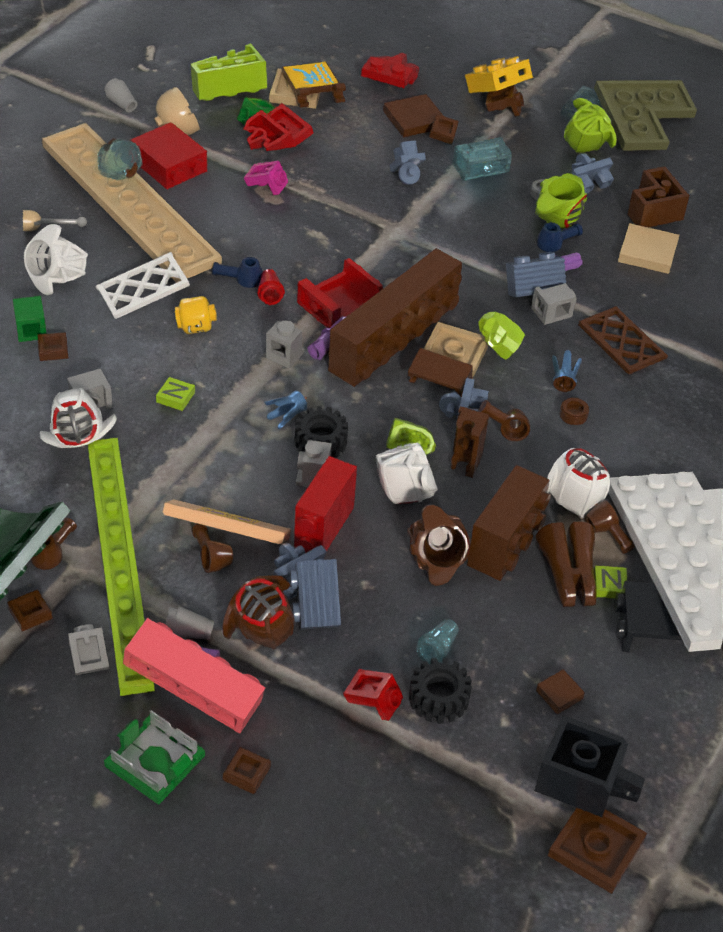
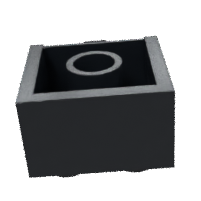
M562 715L541 763L534 791L603 817L610 796L637 802L642 792L645 778L622 767L628 744L623 737Z

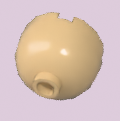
M177 87L166 91L160 96L156 104L157 117L154 120L158 127L172 122L190 136L200 130L194 113L191 114L188 108L190 105Z

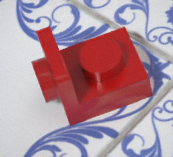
M363 669L357 671L343 693L348 703L376 707L381 719L386 721L391 719L403 699L393 674Z

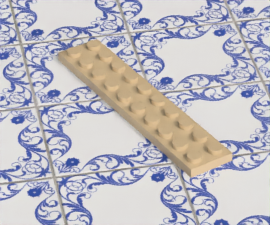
M86 123L42 138L43 147L153 260L172 252L174 259L187 279L213 268L214 262L222 264V256L140 175L136 173L132 178L126 177V170L131 169V167L110 146L108 150L103 151L101 146L107 143ZM163 262L159 266L162 269H168L170 262ZM171 277L176 283L181 281L179 278Z

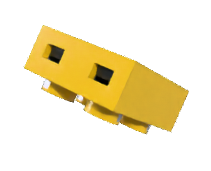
M518 56L492 60L491 65L473 67V72L465 74L469 93L498 91L533 78L529 59L519 60Z

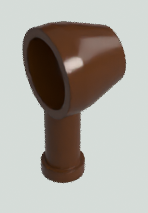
M487 400L483 401L480 405L478 412L489 414L490 418L500 423L501 433L506 439L521 441L529 435L530 422L522 410L511 409L504 413L491 405Z
M607 500L597 503L586 514L585 521L593 526L594 532L609 531L623 554L634 549L635 544L619 525L618 516Z
M64 518L63 527L55 534L49 536L44 542L46 547L40 554L31 558V563L36 568L48 570L60 564L63 558L60 545L77 528L76 523L72 519Z
M196 524L193 526L191 531L200 545L201 562L206 573L217 572L233 563V551L229 544L211 541L206 525Z

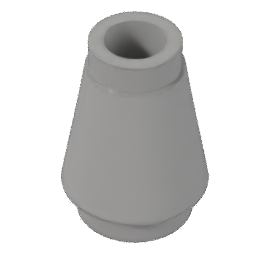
M114 78L106 84L104 91L110 101L128 113L136 109L137 101L123 80Z
M178 606V609L169 608L166 625L171 628L174 634L181 638L210 640L214 620H209L204 616Z

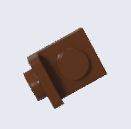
M515 84L498 91L488 92L486 107L489 112L504 110L511 106L515 117L520 116L521 107L524 106V99L522 93L517 91Z

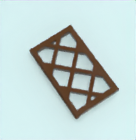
M617 306L579 321L578 325L628 375L668 358V355ZM617 315L623 322L608 320V317ZM590 325H603L602 332L595 331ZM606 327L623 329L622 336L605 333ZM626 331H633L642 340L626 337ZM605 340L620 342L619 349L612 348ZM624 343L640 346V352L623 350ZM644 348H651L656 355L644 354ZM622 357L637 359L638 363L629 365Z

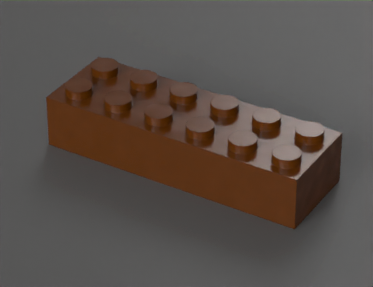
M435 248L331 328L328 371L355 387L362 380L368 379L372 372L381 365H385L398 351L404 350L407 344L414 338L420 337L425 329L433 323H437L446 312L453 310L459 302V285L462 280V262Z

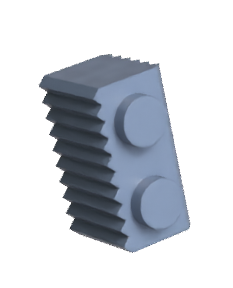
M555 252L540 253L539 258L531 260L530 256L514 257V262L506 263L508 295L513 297L529 296L534 294L536 287H540L543 290L566 283L564 258L555 256Z
M337 560L296 562L295 570H290L291 590L297 589V602L292 603V611L295 622H299V630L341 626Z

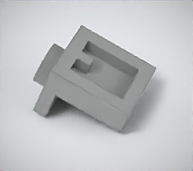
M92 624L75 627L73 629L74 633H68V644L70 646L75 676L109 669L102 627L94 629Z

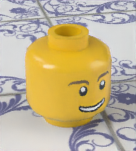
M204 296L184 298L180 301L179 306L175 307L178 329L182 328L186 334L208 332L211 330L212 321H217L215 304L209 305L208 299Z

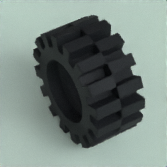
M317 406L316 411H313L311 407L307 409V414L302 411L300 417H297L295 421L294 441L296 448H299V452H305L308 440L332 443L331 455L337 458L340 456V452L343 453L347 446L348 422H346V417L344 415L340 417L341 412L338 410L332 413V408L327 407L326 411L322 410V406ZM325 431L330 434L326 436H318L313 434V432Z
M431 658L430 665L425 660L421 662L420 668L417 666L414 669V673L411 676L409 700H411L410 705L412 709L417 708L416 714L419 717H422L424 713L427 714L426 721L432 722L433 717L438 718L437 724H443L445 717H447L450 723L455 721L456 715L459 718L463 716L464 710L468 708L472 689V680L470 676H467V670L464 667L459 670L460 663L456 661L449 665L448 658H443L442 663H438L437 658ZM434 684H441L449 687L453 694L440 697L430 693L427 688Z

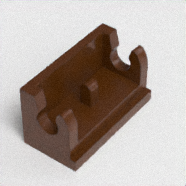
M419 348L408 370L409 382L415 383L419 377L454 389L462 397L466 378L472 379L473 365Z
M460 406L456 422L454 454L451 459L452 470L457 467L458 462L463 461L468 464L466 465L465 476L474 477L483 456L489 414Z

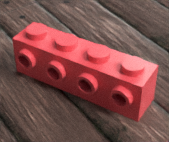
M147 618L124 650L123 664L238 733L242 732L262 701L266 687L262 686L257 678L250 674L238 672L225 659L217 656L213 657L203 651L196 642L190 639L184 640L177 636L164 623H155Z

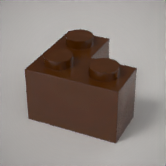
M665 166L643 170L639 189L632 191L627 215L635 225L648 228L684 220L690 195Z

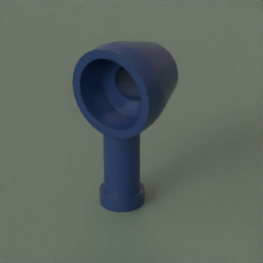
M546 223L538 234L537 246L546 252H556L562 248L563 240L582 235V226L579 223H575L571 227L561 230L560 226L556 223Z
M246 257L242 260L239 267L214 262L212 274L215 276L234 277L241 286L253 288L259 286L263 270L256 258Z

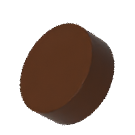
M568 398L561 404L560 418L567 424L581 425L588 419L589 406L579 398Z

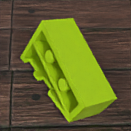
M251 43L245 45V50L235 53L233 49L227 51V56L217 59V56H212L191 63L192 89L199 100L210 101L219 96L232 97L236 96L237 93H255L260 89L267 88L266 61Z

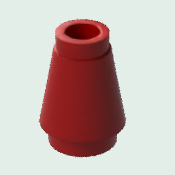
M272 269L262 272L257 292L259 299L267 305L279 303L285 294L282 283L276 272Z

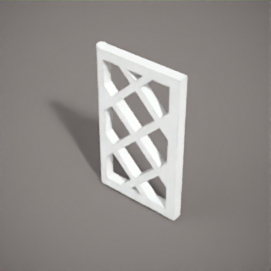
M172 252L98 284L96 289L99 290L113 317L117 319L190 286L174 259ZM163 262H170L168 269L155 268ZM141 272H146L142 281L130 279V277ZM152 274L164 275L160 284L148 283ZM170 277L181 280L171 286H166ZM120 284L115 293L106 292L105 290L112 285ZM126 285L138 287L134 296L122 294ZM144 288L157 290L149 296L140 298ZM118 300L130 302L129 305L118 310L115 308Z

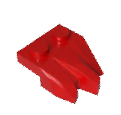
M399 53L392 57L371 56L361 70V76L401 88H405L407 84H413L419 74V66L407 63V54Z
M283 103L268 114L260 110L247 120L243 128L251 133L247 138L251 150L264 147L266 151L296 147L314 133L311 125Z

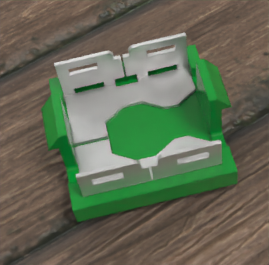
M151 710L150 715L143 721V726L140 729L138 720L134 719L116 735L120 738L121 747L117 752L111 750V754L104 760V766L159 805L205 757V750L197 745L196 740L178 728L175 730L168 721Z

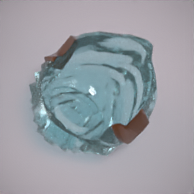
M111 139L107 144L102 145L97 153L98 170L104 177L115 180L132 178L142 165L139 146L131 141Z

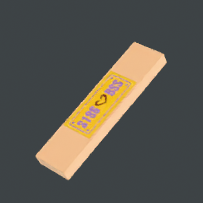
M175 499L165 502L163 513L166 516L277 544H283L288 541L291 534L290 528Z

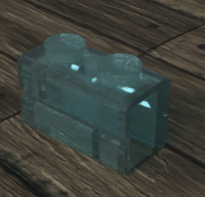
M501 137L457 145L454 150L453 166L459 172L463 181L507 173L510 171L512 152L508 146H505V142Z

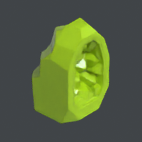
M488 312L478 322L479 330L485 337L487 344L496 351L498 356L505 360L514 354L525 336L516 323L498 312Z
M394 417L386 448L394 449L400 445L419 443L426 456L435 451L436 443L433 434L427 428Z

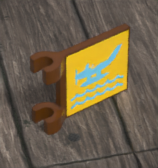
M326 61L282 67V73L295 93L299 108L309 107L306 96L313 93L332 91L335 103L345 102L343 91H346V86L344 83H339Z

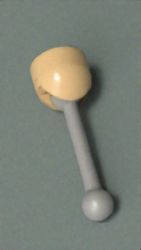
M23 210V231H35L41 224H77L80 227H84L87 224V220L85 217H79L78 219L41 218L36 211Z

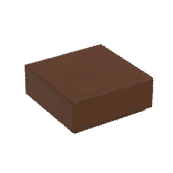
M436 114L429 137L452 145L459 121Z
M66 332L38 335L40 361L69 359Z
M38 589L7 602L8 610L22 632L52 619V612Z
M564 669L538 683L536 692L556 714L583 700L585 694Z
M239 747L223 773V781L255 795L271 768V760Z

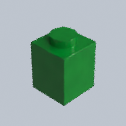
M41 296L13 299L19 342L38 340L39 334H47Z

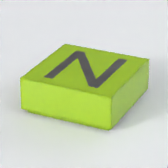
M169 377L156 394V403L183 411L195 394V385Z
M595 565L594 577L597 597L615 599L616 593L622 592L624 581H627V568Z

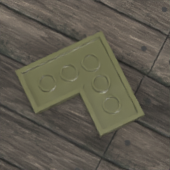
M682 80L596 81L594 86L603 109L611 119V125L615 130L617 140L623 151L667 150L670 142L659 119L694 118L697 112Z

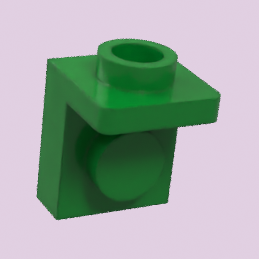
M245 97L237 120L245 125L247 120L260 110L268 114L276 107L266 99Z

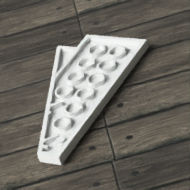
M693 472L610 478L608 493L688 652L721 649L723 641V489L703 490Z

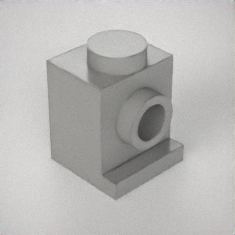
M566 283L543 290L540 287H536L534 289L531 309L544 325L567 319L573 316L576 295Z
M277 321L266 333L267 359L290 369L304 354L302 330L295 328L291 321ZM281 348L286 349L285 354L280 352Z
M101 368L67 378L68 390L83 388L94 400L97 408L106 406L107 409L113 408L111 386Z
M307 441L305 452L300 451L298 456L297 486L308 487L328 456H331L332 443Z

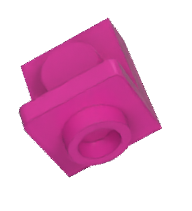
M279 161L254 164L244 176L247 186H265L268 184L273 195H279L288 183L287 175Z

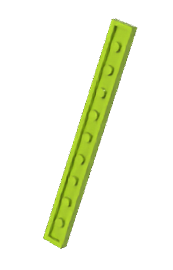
M118 438L96 440L88 444V453L120 696L155 691L154 682L123 664L124 650L143 625L145 619Z

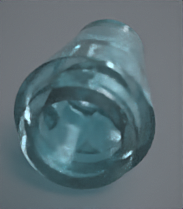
M444 619L441 623L423 634L418 639L417 653L423 661L426 660L428 664L431 663V658H437L438 662H442L443 658L447 657L459 632L457 624L450 619Z

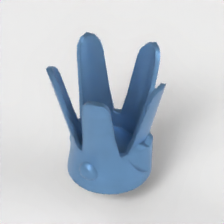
M566 350L561 370L559 369L556 356H552L555 372L553 385L562 392L572 391L576 387L577 379L575 377L582 361L579 358L574 369L571 370V352Z
M294 391L286 397L266 401V405L275 404L278 406V408L267 414V419L272 420L285 414L283 421L278 425V429H281L296 414L307 410V397H304L299 391Z

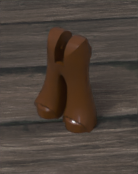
M582 521L571 523L567 531V541L564 523H551L542 527L535 536L536 545L549 562L558 596L563 607L575 606V591H579L582 606L596 605L597 588L593 569L595 532L593 526ZM567 542L573 556L574 568L571 567Z

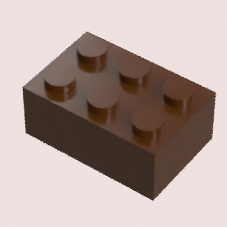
M518 465L514 467L473 525L467 566L499 581L502 580L507 571L512 572L515 569L519 560V553L521 550L527 551L533 539V532L535 530L539 531L545 523L547 515L543 511L546 509L551 498V494L547 493L549 479Z

